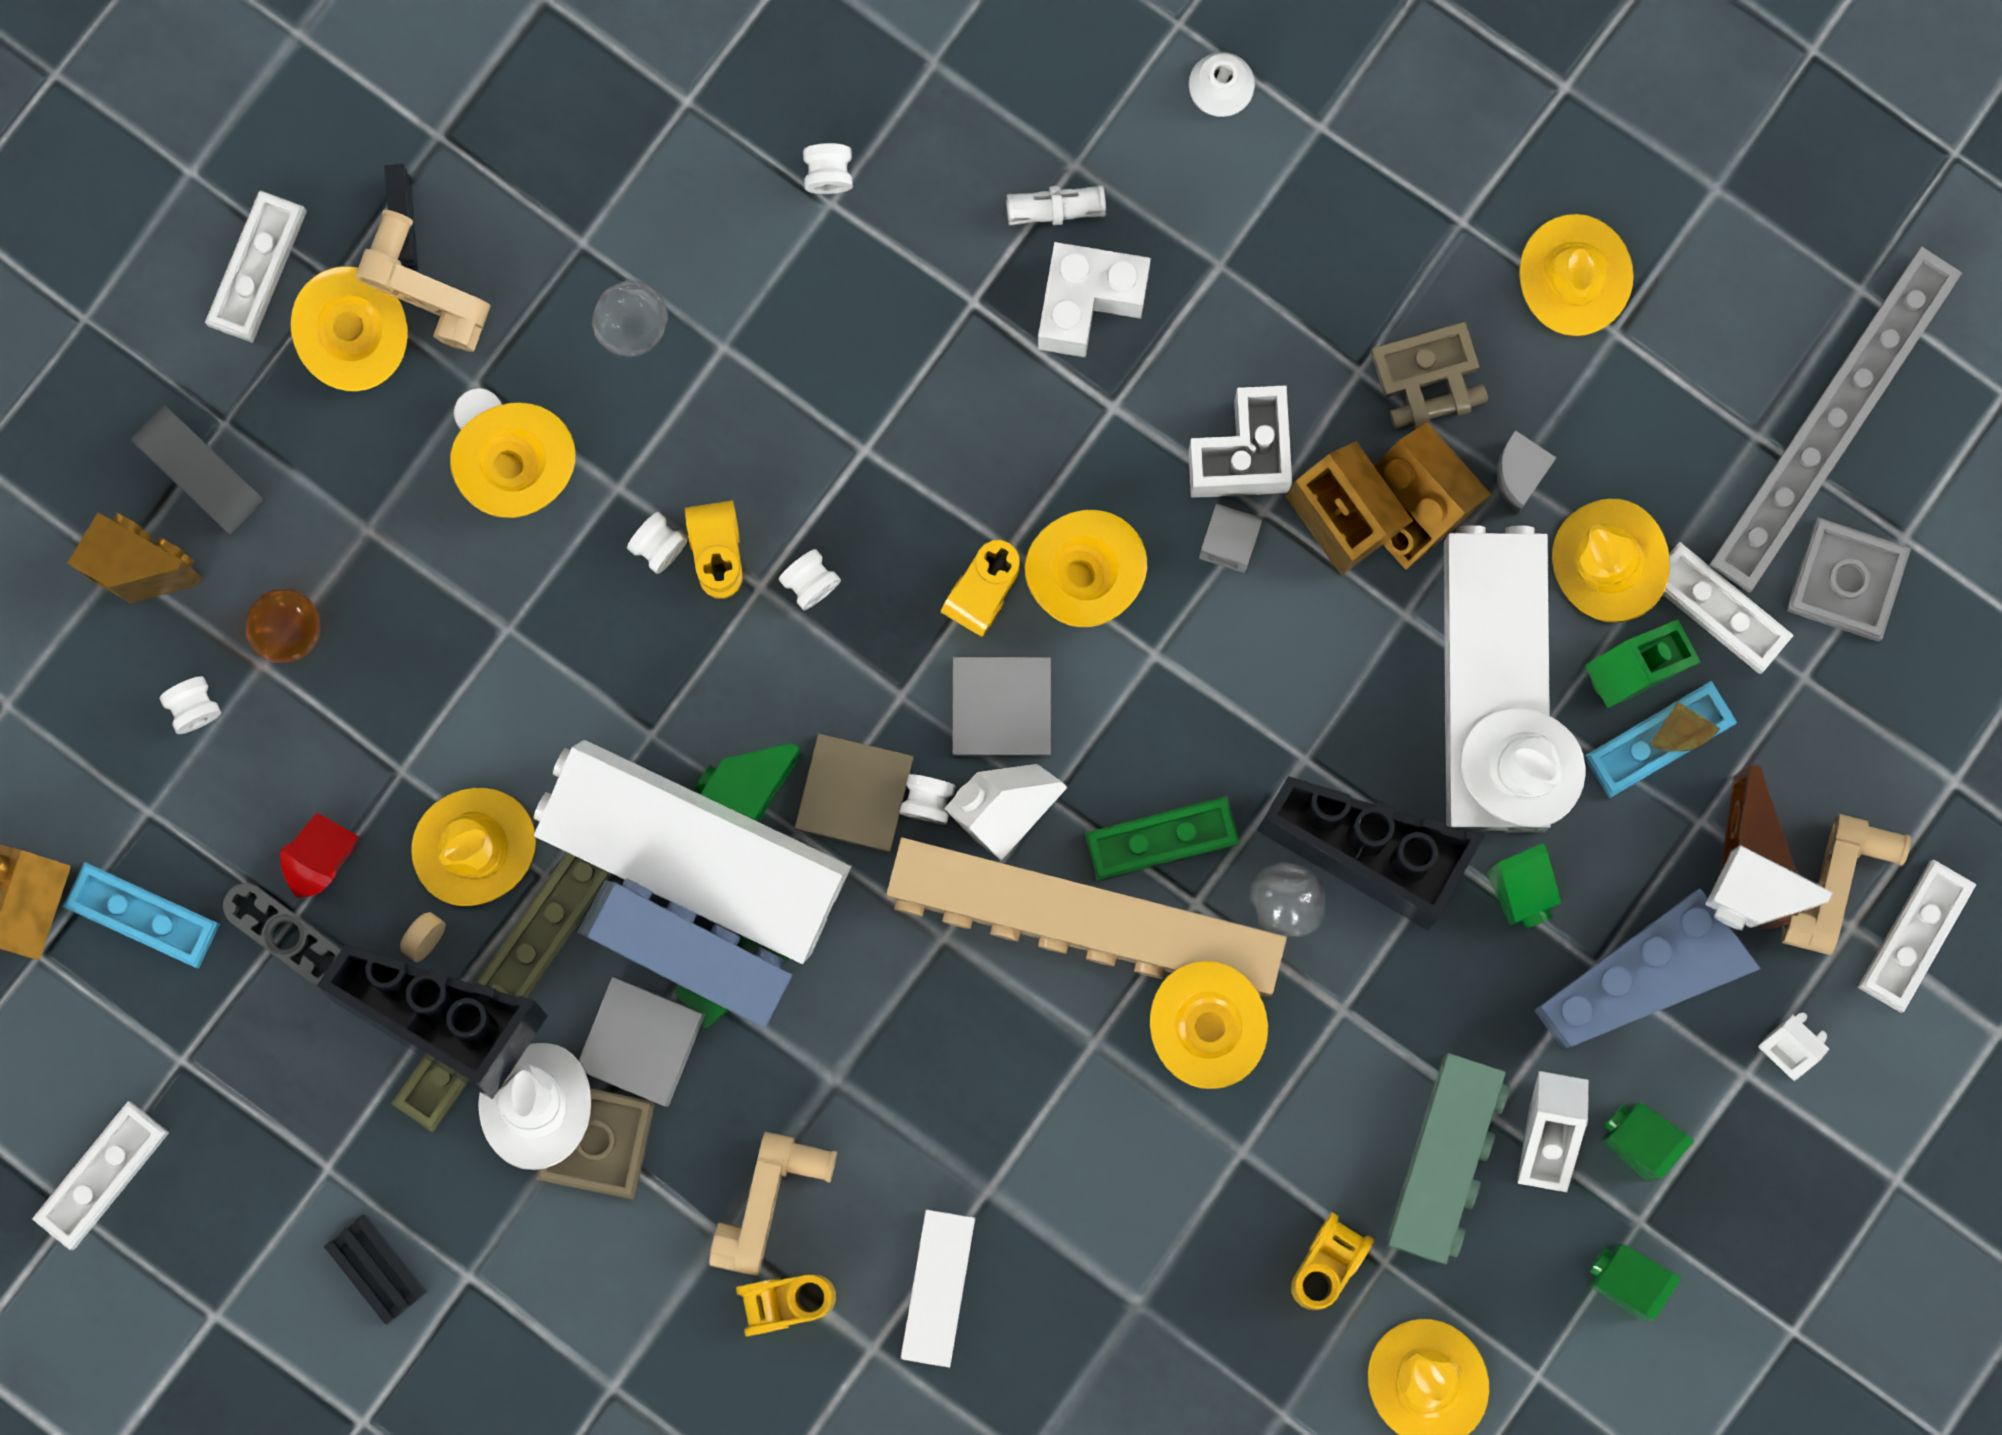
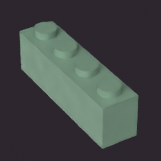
M1450 1053L1443 1056L1384 1244L1385 1246L1440 1264H1447L1449 1255L1457 1258L1466 1229L1458 1227L1464 1207L1468 1209L1473 1208L1480 1187V1181L1473 1179L1479 1160L1485 1162L1488 1160L1495 1138V1133L1488 1131L1493 1112L1502 1113L1509 1094L1510 1086L1503 1084L1505 1071Z

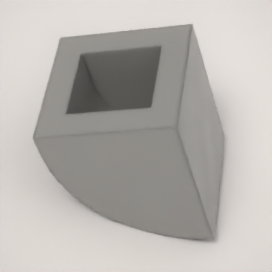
M1518 431L1514 432L1502 451L1496 470L1500 494L1506 504L1517 514L1556 459L1555 456Z
M1216 503L1199 559L1245 573L1263 518Z

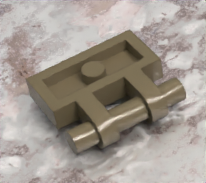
M1466 322L1379 346L1371 351L1384 397L1388 398L1402 393L1405 396L1407 406L1390 411V418L1394 429L1413 425L1414 429L1426 422L1430 423L1429 419L1453 412L1456 416L1464 415L1471 412V407L1488 403L1485 386L1481 384L1466 389L1462 377L1477 372L1480 368ZM1443 381L1446 382L1449 394L1424 401L1420 388Z

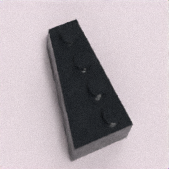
M1290 776L1284 782L1256 830L1426 930L1439 918L1485 836L1470 830L1465 832L1445 826L1443 822L1427 817L1421 819L1395 811L1393 807L1380 803L1371 804L1351 798L1350 794Z
M347 944L343 946L317 984L320 990L332 1002L492 1100L548 1017L535 1000L519 995L515 997L498 992L495 988L482 984H471L451 978L448 974L430 969L428 971L407 965L404 961Z

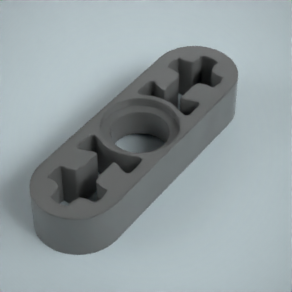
M238 884L232 887L224 897L223 911L229 922L316 986L325 973L318 978L315 973L319 967L315 962L303 955L301 963L298 964L295 962V958L305 952L312 936L317 939V942L309 948L317 954L327 957L333 952L335 955L334 961L341 951L338 945L266 891L253 884ZM255 894L257 896L254 902L255 907L270 916L273 907L278 910L277 914L267 920L261 935L256 932V929L261 927L263 923L248 914H245L241 919L238 917L241 908L236 902L241 896L249 899ZM283 922H293L300 932L298 943L288 950L279 949L273 941L275 928Z

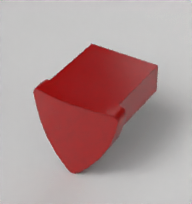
M316 812L291 844L286 843L280 850L282 872L292 893L296 897L302 898L316 895L323 891L333 881L338 869L356 848L359 836Z

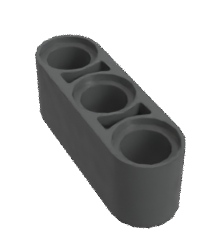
M165 404L130 438L134 444L230 535L265 501Z

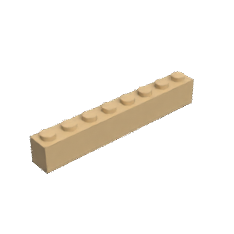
M902 837L886 894L888 900L896 901L894 910L906 914L923 917L925 909L943 913L942 922L949 925L971 929L972 922L992 926L991 935L1017 942L1019 941L1020 934L1040 939L1038 944L1040 948L1062 954H1067L1068 946L1088 951L1087 960L1108 966H1115L1116 959L1136 963L1134 972L1154 978L1163 979L1164 971L1173 973L1178 968L1193 962L1215 961L1223 963L1243 974L1253 984L1260 997L1264 996L1267 998L1273 995L1287 939L1286 936Z

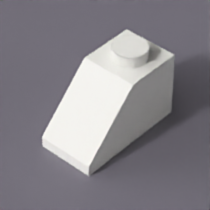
M1038 764L977 772L967 784L963 785L944 809L977 843L1002 860L1067 789V786Z
M1740 846L1731 852L1705 905L1717 910L1714 915L1717 920L1732 928L1742 930L1744 925L1751 928L1820 906L1829 901L1833 892Z
M1539 1071L1528 1111L1518 1184L1567 1192L1588 1121V1080Z

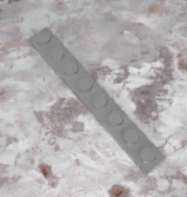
M1921 247L1916 252L1710 562L1709 566L1717 573L1748 593L1754 589L1962 275L1961 271L1924 247Z

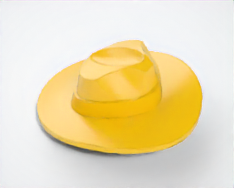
M1579 214L1556 217L1538 228L1528 240L1522 253L1519 276L1525 301L1535 317L1546 327L1557 333L1569 336H1583L1595 333L1612 323L1620 315L1629 300L1633 287V266L1629 252L1616 232L1596 218Z
M340 266L322 271L304 285L293 305L291 334L301 361L317 379L336 389L362 391L378 386L395 372L406 350L408 331L405 313L399 299L357 280L355 275L358 268L352 266Z
M508 403L498 405L478 414L461 429L452 445L450 468L458 489L474 507L492 516L516 518L535 513L555 500L570 480L575 465L576 452L572 436L566 425L551 411L528 403Z
M1603 499L1591 502L1573 512L1560 526L1554 539L1552 563L1556 580L1568 600L1578 610L1591 618L1610 623L1627 622L1636 619L1652 609L1665 591L1670 573V556L1666 539L1653 517L1643 508L1632 502L1622 499Z
M1081 510L1069 513L1053 521L1034 539L1025 560V578L1035 600L1053 618L1075 627L1099 626L1119 616L1136 599L1146 578V550L1137 532L1122 518L1100 510Z
M470 788L451 793L433 804L417 824L411 850L416 874L425 888L443 902L458 906H476L494 901L512 890L523 879L533 862L537 841L536 837H534L536 830L533 820L519 801L495 789Z
M1198 961L1178 968L1160 985L1151 1007L1150 1030L1159 1058L1174 1076L1194 1087L1219 1089L1241 1081L1257 1066L1267 1043L1268 1020L1259 993L1243 974L1223 963Z
M1432 1319L1410 1320L1388 1331L1380 1339L1372 1352L1368 1367L1370 1395L1381 1418L1398 1435H1469L1480 1423L1489 1398L1487 1369L1477 1348L1461 1331L1444 1322Z

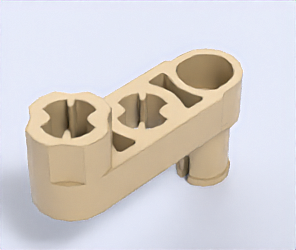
M383 210L382 219L371 249H365L355 278L379 291L439 315L440 319L433 337L451 347L474 352L490 305L477 297L402 266L398 258L413 220L400 213Z
M1838 813L1830 831L1818 881L1819 886L1833 893L1827 903L1799 912L1798 916H1791L1790 923L1782 927L1781 942L1832 955L1840 935L1857 859L1862 854L1902 866L1909 853L1911 836L1870 827L1867 820Z
M765 1131L755 1167L743 1225L718 1223L712 1243L709 1266L758 1277L782 1176L786 1177L787 1172L831 1182L837 1151L831 1152L794 1143L795 1139L793 1137Z

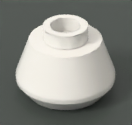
M1219 52L1205 56L1195 65L1189 79V91L1194 103L1205 113L1217 117H1227L1240 112L1248 105L1254 93L1255 82L1250 67L1240 57L1230 53Z

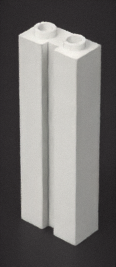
M1460 526L1456 528V533H1449L1444 541L1446 826L1465 832L1470 830L1473 832L1545 833L1551 828V824L1541 827H1521L1502 821L1485 810L1474 799L1464 782L1460 759L1463 743L1469 731L1483 717L1493 712L1522 708L1538 711L1550 716L1547 534H1535V528L1531 526L1506 527L1505 534L1486 533V528L1483 526Z
M582 740L574 745L571 750L565 748L562 751L553 770V775L559 777L552 794L546 792L543 795L534 813V819L539 821L534 837L620 878H628L648 888L662 898L672 901L801 964L812 955L828 920L829 912L836 902L850 871V865L586 740Z

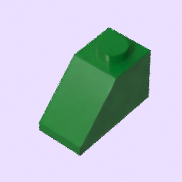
M1677 619L1626 640L1584 666L1591 677L1594 690L1602 697L1607 708H1610L1696 666L1701 661Z
M792 743L724 758L717 769L710 765L705 770L695 790L701 793L700 795L759 822L802 753L800 748Z
M1544 843L1499 861L1486 872L1509 926L1522 921L1525 929H1529L1553 918L1549 909L1559 905L1561 899L1548 851Z
M1642 1102L1635 1103L1630 1108L1624 1104L1619 1106L1604 1123L1603 1126L1609 1132L1601 1140L1645 1181L1662 1179L1695 1142L1686 1133Z
M1616 1244L1612 1250L1604 1247L1589 1269V1272L1595 1275L1589 1284L1591 1288L1636 1319L1654 1321L1682 1280L1673 1272L1624 1244Z

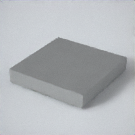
M1818 517L1814 521L1786 611L1880 642L1885 633L1911 548Z
M953 657V757H1051V657Z
M612 977L578 1061L581 1063L586 1074L667 1107L670 1105L705 1014L617 977Z

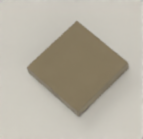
M818 733L795 830L891 853L900 818L899 811L904 801L907 789L906 782L908 775L911 773L914 756Z
M590 1088V1118L582 1140L576 1149L560 1163L545 1169H538L536 1180L635 1200L655 1102Z

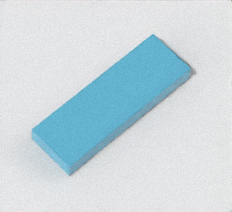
M1712 681L1586 754L1584 759L1610 799L1732 727L1737 721Z
M86 862L83 863L63 905L64 908L198 969L220 926L215 921Z

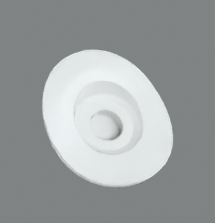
M1512 708L1493 712L1483 717L1469 731L1461 750V771L1469 792L1485 810L1502 821L1513 825L1541 827L1557 822L1574 807L1584 786L1585 761L1576 738L1559 721L1538 711Z
M549 1043L529 1044L493 1100L480 1092L478 1105L481 1127L493 1150L503 1160L515 1167L538 1170L560 1163L579 1145L590 1118L591 1092L586 1072L581 1063L572 1053L561 1046Z

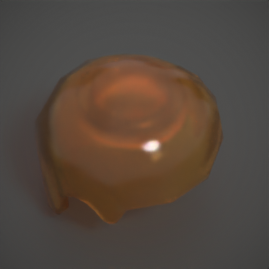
M276 589L264 593L249 609L245 619L246 638L256 654L273 663L298 661L313 650L320 637V614L311 599L293 589Z

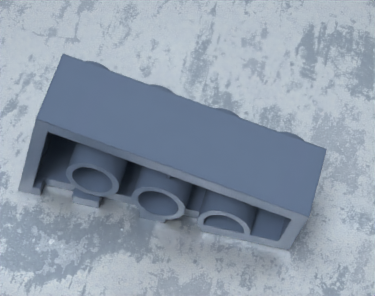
M628 878L625 879L622 886L604 880L577 933L608 947L614 952L697 993L748 1021L766 1028L792 977V974L781 969L785 961L784 959L761 947L757 948L754 955L737 946L741 939L740 936L714 924L710 932L693 923L697 914L670 901L666 909L649 901L653 891Z
M1698 889L1535 1008L1534 1012L1564 1050L1761 968L1731 928L1714 917L1717 910L1705 905L1708 898L1701 889Z

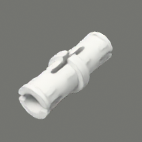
M1103 185L1060 190L1059 186H1051L1049 191L1006 195L1009 226L1052 221V225H1061L1063 220L1106 216Z

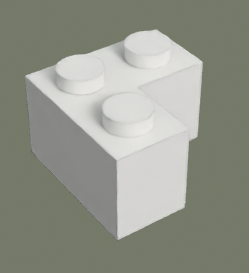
M1054 242L1038 334V350L1086 357L1093 311L1141 319L1151 258Z
M1287 387L1237 388L1234 399L1236 436L1191 438L1188 452L1191 498L1284 494L1290 490L1292 471Z

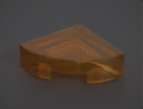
M1677 702L1650 745L1666 752L1689 751L1704 745L1717 734L1720 728L1680 702Z

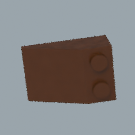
M1749 765L1733 776L1720 874L1731 852L1740 846L1797 874L1762 768L1757 765ZM1799 912L1752 928L1772 931L1790 923L1791 916H1798Z

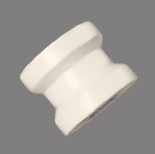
M830 143L817 144L803 150V160L809 167V174L804 179L805 190L817 194H834L852 189L853 179L847 172V164L852 159L851 148L842 144Z
M656 512L636 531L628 543L627 549L635 556H644L649 561V568L656 574H659L680 554L688 541V536L680 530L673 531L667 526L666 518L659 512Z
M816 549L811 550L796 560L779 577V581L785 588H791L797 594V603L803 610H807L820 602L841 581L835 572L827 571L822 565L823 558Z
M203 676L181 682L165 691L159 698L163 707L171 710L174 716L172 725L177 734L196 730L215 720L221 714L218 704L210 701L206 693L209 686Z
M909 774L906 782L910 790L908 799L901 804L899 813L916 820L946 825L949 814L944 808L947 805L948 799L954 796L956 786L939 779Z

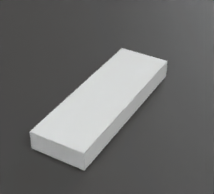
M259 190L205 323L208 327L253 343L307 210L305 207Z
M1679 542L1669 553L1670 573L1663 595L1757 673H1763L1794 635Z
M1930 860L1857 988L1896 1011L1904 1012L1977 884L1936 860Z
M128 1101L32 1220L69 1250H75L169 1132L134 1103Z
M926 1210L901 1354L902 1360L950 1368L975 1218Z

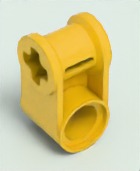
M733 500L686 507L685 518L688 537L694 555L696 573L702 589L707 595L716 599H725L733 596L740 589L743 580L738 547L740 538ZM724 564L726 570L724 573L725 580L715 581L713 576L715 571L714 565Z
M992 540L984 544L976 554L966 573L960 577L952 589L940 613L983 637L999 613L1005 601L1004 598L1017 579L1020 571L1017 550L1010 543L1003 540ZM1001 553L1006 555V566L1010 570L1007 573L999 570L995 576L989 574L990 568L989 563L986 561L987 557L996 559Z
M1334 1212L1330 1213L1309 1247L1310 1251L1294 1275L1291 1283V1293L1294 1300L1301 1307L1308 1310H1319L1333 1304L1349 1278L1354 1275L1375 1240L1370 1235L1362 1237L1338 1221L1339 1216ZM1333 1238L1336 1239V1240H1338L1339 1242H1341V1243L1344 1244L1345 1246L1349 1247V1248L1351 1249V1251H1350L1349 1249L1345 1248L1344 1246H1342L1341 1244H1339L1338 1242L1334 1241ZM1309 1273L1321 1274L1328 1283V1293L1321 1301L1309 1299L1303 1291V1281Z
M819 1274L803 1275L784 1280L777 1278L736 1287L737 1295L743 1296L748 1327L744 1329L745 1337L790 1328L789 1325L822 1318L833 1309L836 1302V1291L833 1284L826 1277ZM807 1283L819 1285L824 1292L823 1305L815 1312L804 1309L799 1301V1292ZM760 1296H761V1299H762V1304H763V1309H764L765 1318H764V1315H763V1310H762V1305H761Z

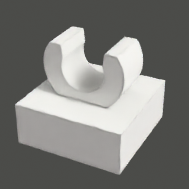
M1804 1012L1796 1017L1792 1014L1769 1033L1758 1046L1793 1081L1817 1064L1829 1050L1824 1044L1827 1034L1822 1030L1815 1036L1803 1024L1808 1017Z

